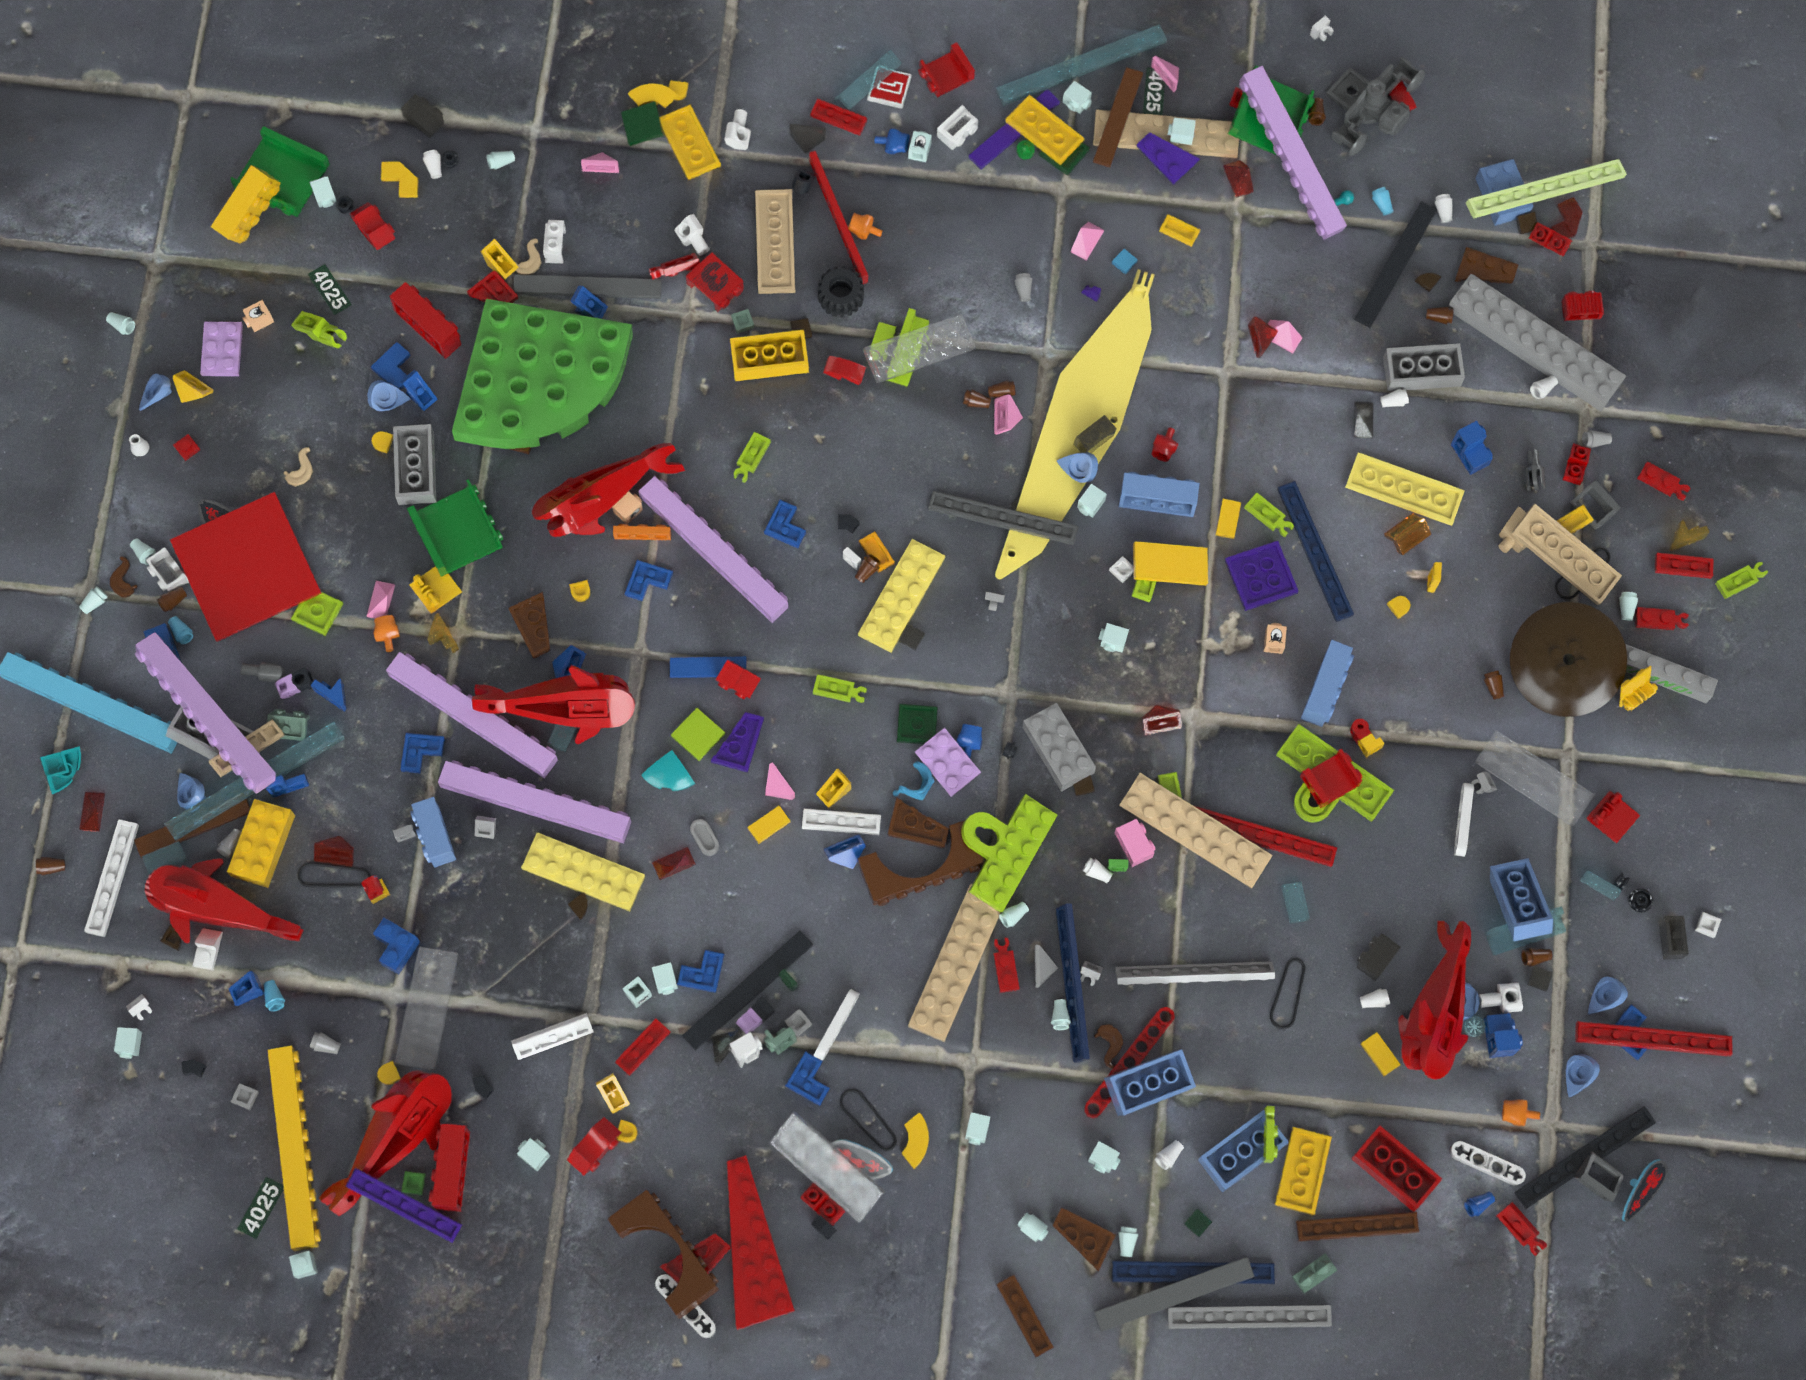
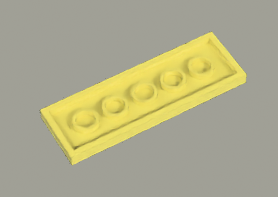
M1359 452L1345 488L1451 526L1465 491Z
M912 539L861 627L858 636L892 653L945 560V555Z
M540 833L536 834L521 867L522 870L581 893L584 892L586 895L627 911H631L645 878V874Z

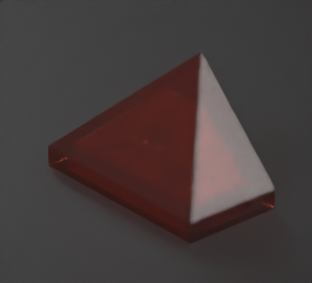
M1241 160L1223 165L1236 198L1253 193L1249 166Z
M1253 317L1248 324L1256 357L1260 358L1278 331L1260 318Z
M1155 705L1142 717L1145 736L1182 728L1179 709Z
M85 792L79 830L100 832L105 793Z
M340 835L315 842L314 861L352 867L354 848Z
M688 847L652 862L659 880L696 865Z

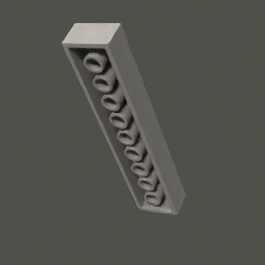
M1470 274L1450 301L1448 307L1454 309V315L1546 376L1554 375L1558 380V384L1600 412L1626 377V375L1473 274Z

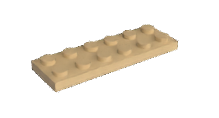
M792 189L755 190L758 294L795 293Z
M1536 504L1531 506L1511 533L1596 605H1600L1622 576Z

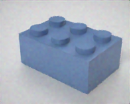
M1514 159L1480 168L1475 178L1482 195L1524 184ZM1525 204L1490 215L1496 226L1516 220V216L1530 213L1533 204Z
M431 797L411 804L413 811H410L416 827H419L416 829L422 845H425L422 847L427 862H431L435 868L457 860L435 798Z

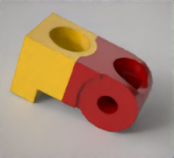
M1356 719L1350 728L1351 736L1365 757L1382 749L1384 745L1381 737L1375 739L1369 730L1366 720Z
M373 875L361 883L373 904L390 895L382 878L378 879L377 875Z

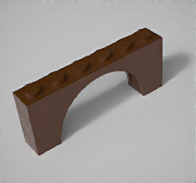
M965 820L949 825L951 838L950 853L944 864L930 875L919 878L897 875L880 861L876 852L857 858L858 866L873 905L883 906L888 904L889 900L897 898V900L903 899L908 896V893L913 891L919 893L926 890L927 886H939L945 883L944 880L950 878L955 880L961 878L966 872L975 873L980 871L984 864L982 856L970 849L962 838L961 829Z
M645 1190L607 1219L622 1239L634 1232L654 1230L670 1236L677 1242L683 1258L682 1275L676 1288L665 1301L680 1320L717 1292L719 1289L716 1284L719 1281L712 1272L708 1274L704 1268L707 1265L700 1256L696 1258L692 1253L695 1251V1248L689 1240L685 1242L681 1236L684 1233L677 1224L673 1226L669 1221L672 1219V1216L666 1208L661 1210L658 1205L661 1201L654 1192L650 1194L648 1190Z

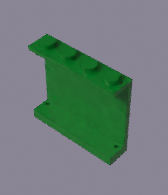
M1270 79L1301 138L1304 130L1301 127L1309 117L1307 111L1314 103L1315 98H1313V94L1315 91L1312 90L1306 95ZM1243 92L1228 135L1275 154L1272 141L1266 137L1263 124L1259 123L1255 109L1250 106L1246 92Z
M263 126L260 131L262 140L239 177L237 179L231 177L230 179L234 186L233 188L236 189L251 165L257 167L281 182L278 193L269 201V207H277L288 216L294 215L298 217L313 193L310 182L322 178L330 165L326 155Z
M469 479L466 480L467 488L418 511H416L414 505L407 508L441 577L503 548L501 544L503 537L499 529L495 531L493 527L495 522L491 514L487 516L485 512L487 506L483 499L479 500L477 495L480 493L475 484L471 485Z

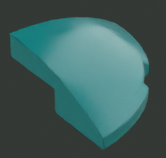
M80 746L40 757L51 794L63 790L73 781V776L80 768Z
M673 750L661 757L641 775L646 782L658 789L664 787L671 788L672 791H680L695 784Z

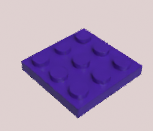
M1278 541L1227 557L1224 560L1245 611L1298 594L1299 592Z

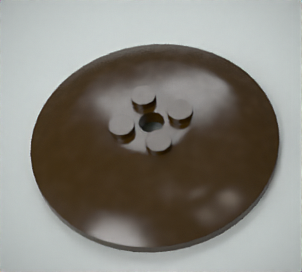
M1561 602L1539 609L1520 626L1511 645L1510 669L1518 690L1533 706L1552 715L1575 717L1599 709L1616 694L1625 677L1627 650L1619 629L1604 613L1586 604ZM1572 654L1574 656L1573 664L1566 665L1563 662L1564 655Z

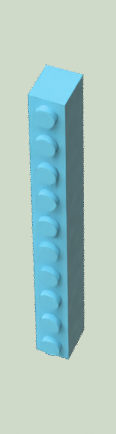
M7 652L0 665V677L168 753L172 754L178 743L166 737L171 721H168V723L163 722L161 717L153 713L151 715L145 714L144 710L140 707L134 706L132 708L127 706L128 703L119 698L114 700L110 698L108 693L101 690L98 693L93 690L92 686L86 683L80 685L76 683V679L68 675L65 677L60 676L59 672L52 668L48 670L42 668L43 665L34 660L29 662L25 660L26 657L15 652L13 655Z

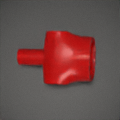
M1169 427L1165 436L1156 435L1151 453L1154 458L1163 462L1170 460L1179 443L1172 440L1175 429Z

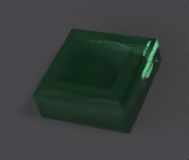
M785 969L779 973V979L793 992L798 987L797 982Z
M1196 1209L1184 1225L1199 1238L1212 1221L1199 1209Z

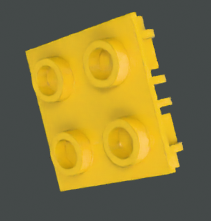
M436 566L422 576L419 574L413 577L414 582L409 584L431 614L462 593L449 574L440 576Z
M1651 666L1641 669L1631 680L1628 679L1622 683L1620 689V708L1624 706L1627 711L1634 710L1643 703V700L1646 701L1656 693V690H1658L1657 685L1650 683Z

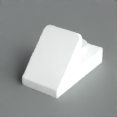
M202 929L194 943L197 946L193 962L194 967L214 970L223 932Z

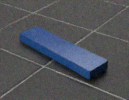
M746 656L670 658V678L717 677L727 659L747 669Z

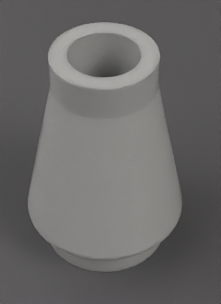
M1028 273L1018 274L1014 282L1020 302L1030 301L1032 278H1030Z
M1588 430L1582 436V443L1588 448L1611 444L1612 442L1611 433Z
M234 828L218 844L217 851L226 858L233 856L241 831Z
M315 1032L310 1044V1048H313L314 1051L336 1055L341 1046V1043L336 1042L322 1032L320 1034Z

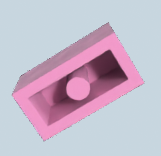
M1137 819L1115 830V835L1132 867L1153 858L1155 851L1153 842L1148 840L1145 835L1147 832L1144 825L1139 823Z

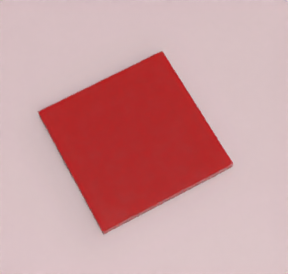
M275 492L170 539L216 642L322 594Z

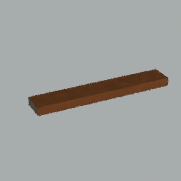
M1126 67L1093 163L1111 167L1141 83L1143 72Z
M243 794L134 839L140 857L143 859L249 814L250 806L246 796Z
M1417 1212L1296 1221L1298 1242L1419 1233Z

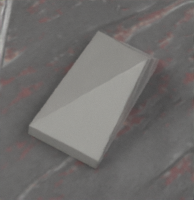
M1035 945V988H1039L1058 967L1040 945Z

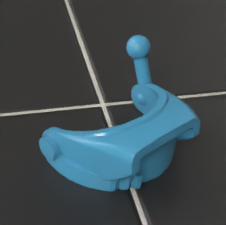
M914 762L913 766L920 772L922 777L920 789L910 790L900 785L899 790L893 791V795L898 796L900 793H904L912 798L923 800L935 782L929 768L921 762Z

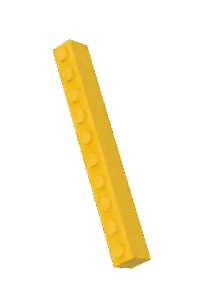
M292 1046L269 1049L268 1057L290 1245L294 1251L319 1247L318 1241H321L320 1229L316 1228V1221H319L318 1210L314 1209L313 1201H316V1192L311 1186V1181H314L313 1170L309 1169V1161L312 1160L311 1151L307 1149L306 1141H309V1133L304 1127L307 1115L305 1109L302 1110L304 1092L300 1090L299 1082H302L301 1071L297 1069V1063L300 1062L299 1052L295 1051Z

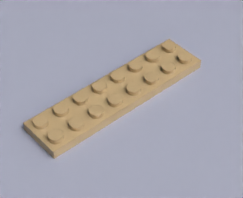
M1096 110L1094 146H1098L1111 111ZM1130 113L1118 148L1138 149L1136 144L1150 132L1190 154L1237 158L1239 139L1228 135L1232 123L1230 121L1175 117L1196 120L1192 145L1170 142L1171 135H1168L1169 124H1173L1174 116Z
M1141 773L1119 805L1251 889L1273 856Z
M968 891L908 1024V1027L942 1042L946 1040L1001 914Z

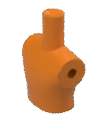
M854 213L848 226L849 231L853 232L860 239H866L869 233L880 237L883 230L872 226L874 218L867 214L859 215Z
M385 615L375 618L374 637L376 642L384 641L386 652L394 651L392 639L400 637L399 628L396 625L394 616Z
M1520 1099L1504 1100L1502 1121L1510 1122L1515 1126H1525L1527 1118L1540 1119V1112L1528 1110V1101Z

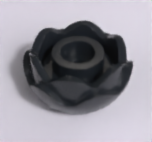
M1646 889L1633 890L1628 899L1630 907L1639 913L1650 910L1654 902L1652 895Z

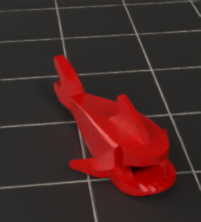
M657 444L639 455L599 467L575 478H568L560 486L539 498L533 506L532 515L534 519L540 521L542 519H550L547 529L552 537H560L570 533L579 535L600 534L605 531V527L598 524V518L622 499L649 469L666 474L683 472L685 469L681 463L666 462L667 456L676 450L673 444Z
M571 665L569 667L571 675L551 679L508 693L493 686L475 684L472 708L483 713L498 714L507 712L553 724L580 727L575 738V743L580 744L598 734L600 728L619 727L628 722L634 713L635 701L629 692L627 683L622 678L614 675H604V673H589Z
M221 858L197 862L191 868L184 865L181 868L173 865H164L155 869L146 880V898L153 907L170 914L171 925L186 944L190 943V921L223 927L264 931L291 941H300L304 932L300 926L269 915L230 888L211 878L210 876L223 865L224 861Z
M1438 921V938L1442 946L1447 950V953L1421 990L1409 1018L1407 1019L1404 1015H1401L1398 1019L1399 1033L1402 1040V1059L1405 1066L1410 1070H1422L1425 1072L1424 1075L1430 1079H1441L1446 1076L1452 1068L1456 1054L1468 1041V1035L1461 1034L1465 1007L1466 957L1471 945L1470 926L1464 921L1458 922L1453 934H1451L1449 925L1445 921Z
M420 1070L411 1071L404 1075L398 1083H395L385 1097L374 1102L371 1108L376 1110L364 1135L349 1177L332 1184L318 1199L326 1205L331 1204L329 1209L340 1216L352 1208L361 1197L359 1193L345 1187L355 1168L378 1179L406 1157L424 1138L432 1151L437 1149L438 1141H436L437 1129H441L439 1120L450 1106L452 1098L451 1087L448 1081L440 1074L426 1073Z

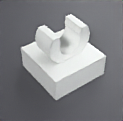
M1324 16L1312 26L1310 36L1314 39L1319 37L1322 41H1325L1327 37L1324 34L1325 32L1330 36L1333 34V29L1329 26L1330 20Z
M143 994L126 1006L133 1017L137 1015L140 1020H143L140 1014L142 1010L152 1013L151 1008L148 1006L149 1002Z

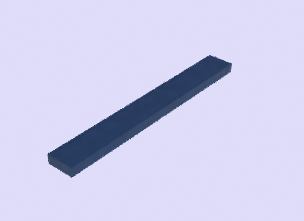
M1296 481L1279 486L1277 488L1279 495L1294 525V529L1335 621L1338 622L1354 616L1351 605Z
M1064 904L1056 908L1066 1003L1071 1021L1069 1029L1073 1062L1080 1063L1090 1059L1073 909L1072 904Z
M1112 1261V1282L1175 1283L1228 1263ZM1250 1263L1254 1277L1235 1283L1275 1284L1274 1263Z

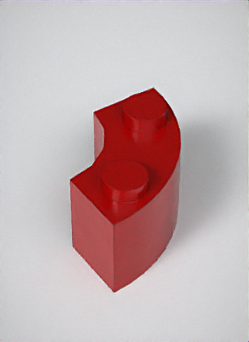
M367 202L351 212L350 216L369 243L376 250H379L395 239L393 235L395 231L389 223L386 224L379 216L381 213L377 206Z
M603 1117L592 1126L587 1135L573 1148L567 1161L583 1176L589 1171L594 1172L601 1164L599 1161L609 1149L612 1151L619 1144L620 1141L617 1139L622 1132Z

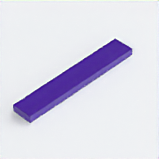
M1048 89L1036 98L1038 102L1050 111L1060 103ZM1006 123L970 153L969 159L982 170L1021 137L1022 134Z
M357 1168L354 1169L345 1187L453 1243L462 1224Z

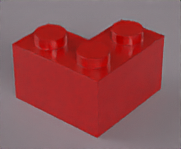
M727 659L716 680L719 682L718 686L725 690L729 688L736 691L735 695L745 700L746 697L750 699L761 678Z

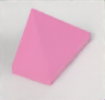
M1154 56L1151 67L1168 87L1175 92L1178 84L1179 68Z
M603 152L581 160L583 171L619 173L618 161Z
M1087 222L1080 229L1071 253L1087 260L1104 230Z
M1270 320L1261 334L1262 337L1291 353H1294L1302 340L1301 335L1289 321Z
M1009 394L994 399V434L997 435L1011 430L1023 418Z
M376 581L367 617L375 619L388 614L395 584Z
M772 762L769 764L765 796L793 800L795 792Z

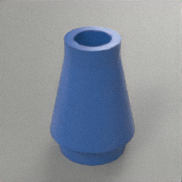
M1488 1191L1487 1193L1468 1198L1467 1202L1464 1203V1208L1471 1217L1479 1216L1495 1202V1197Z

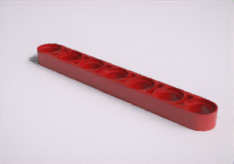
M1163 1007L1158 1010L1108 1076L1128 1069L1124 1065V1059L1128 1057L1134 1059L1135 1066L1144 1060L1172 1024L1175 1014L1171 1008ZM1161 1012H1168L1171 1015V1019L1168 1022L1162 1021L1160 1019ZM1150 1027H1156L1159 1030L1157 1037H1151L1148 1034ZM1138 1042H1143L1147 1045L1145 1052L1137 1051L1136 1044ZM1105 1080L1084 1107V1112L1089 1118H1098L1112 1101L1111 1097L1104 1099L1100 1096V1090L1107 1088ZM1090 1104H1096L1099 1107L1097 1114H1090L1088 1112Z

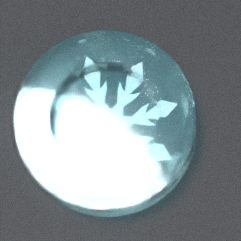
M1472 1016L1465 1022V1031L1472 1037H1478L1485 1031V1022L1478 1016Z

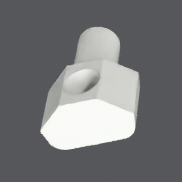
M742 109L735 110L733 122L727 123L725 142L734 149L746 150L748 149L751 131L745 128L747 112Z
M694 214L687 216L675 228L674 231L683 245L688 246L692 244L699 256L706 254L710 250L701 236L703 234V227Z
M1518 982L1497 984V992L1479 994L1481 1008L1499 1006L1502 1013L1519 1012L1523 1009ZM1505 994H1511L1514 1001H1507Z

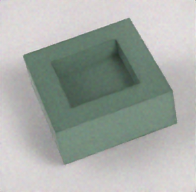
M749 309L731 314V319L737 333L755 328Z

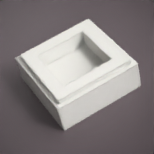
M847 547L843 551V559L857 570L861 565V558Z
M1123 556L1109 568V571L1122 583L1134 573L1133 565Z
M1702 912L1695 931L1714 938L1721 919Z

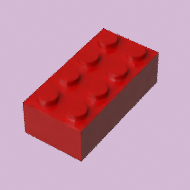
M406 282L403 283L389 296L394 311L442 357L448 358L462 345L460 341L461 336L457 332L458 327L452 321L448 322L441 310H435L427 297L422 298L419 295V290L414 285L410 286Z
M441 1124V1129H437L436 1141H439V1146L434 1152V1161H437L436 1169L432 1170L431 1177L432 1182H434V1189L430 1190L429 1202H432V1206L436 1210L461 1212L470 1140V1130L465 1125Z
M1380 1125L1351 1158L1412 1212L1420 1207L1443 1179Z

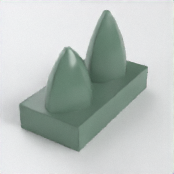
M1325 1253L1292 1276V1278L1304 1294L1336 1272L1337 1269Z

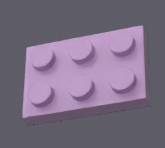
M204 322L200 372L202 376H239L242 322Z
M945 728L915 751L916 755L929 768L951 797L981 774L980 770Z

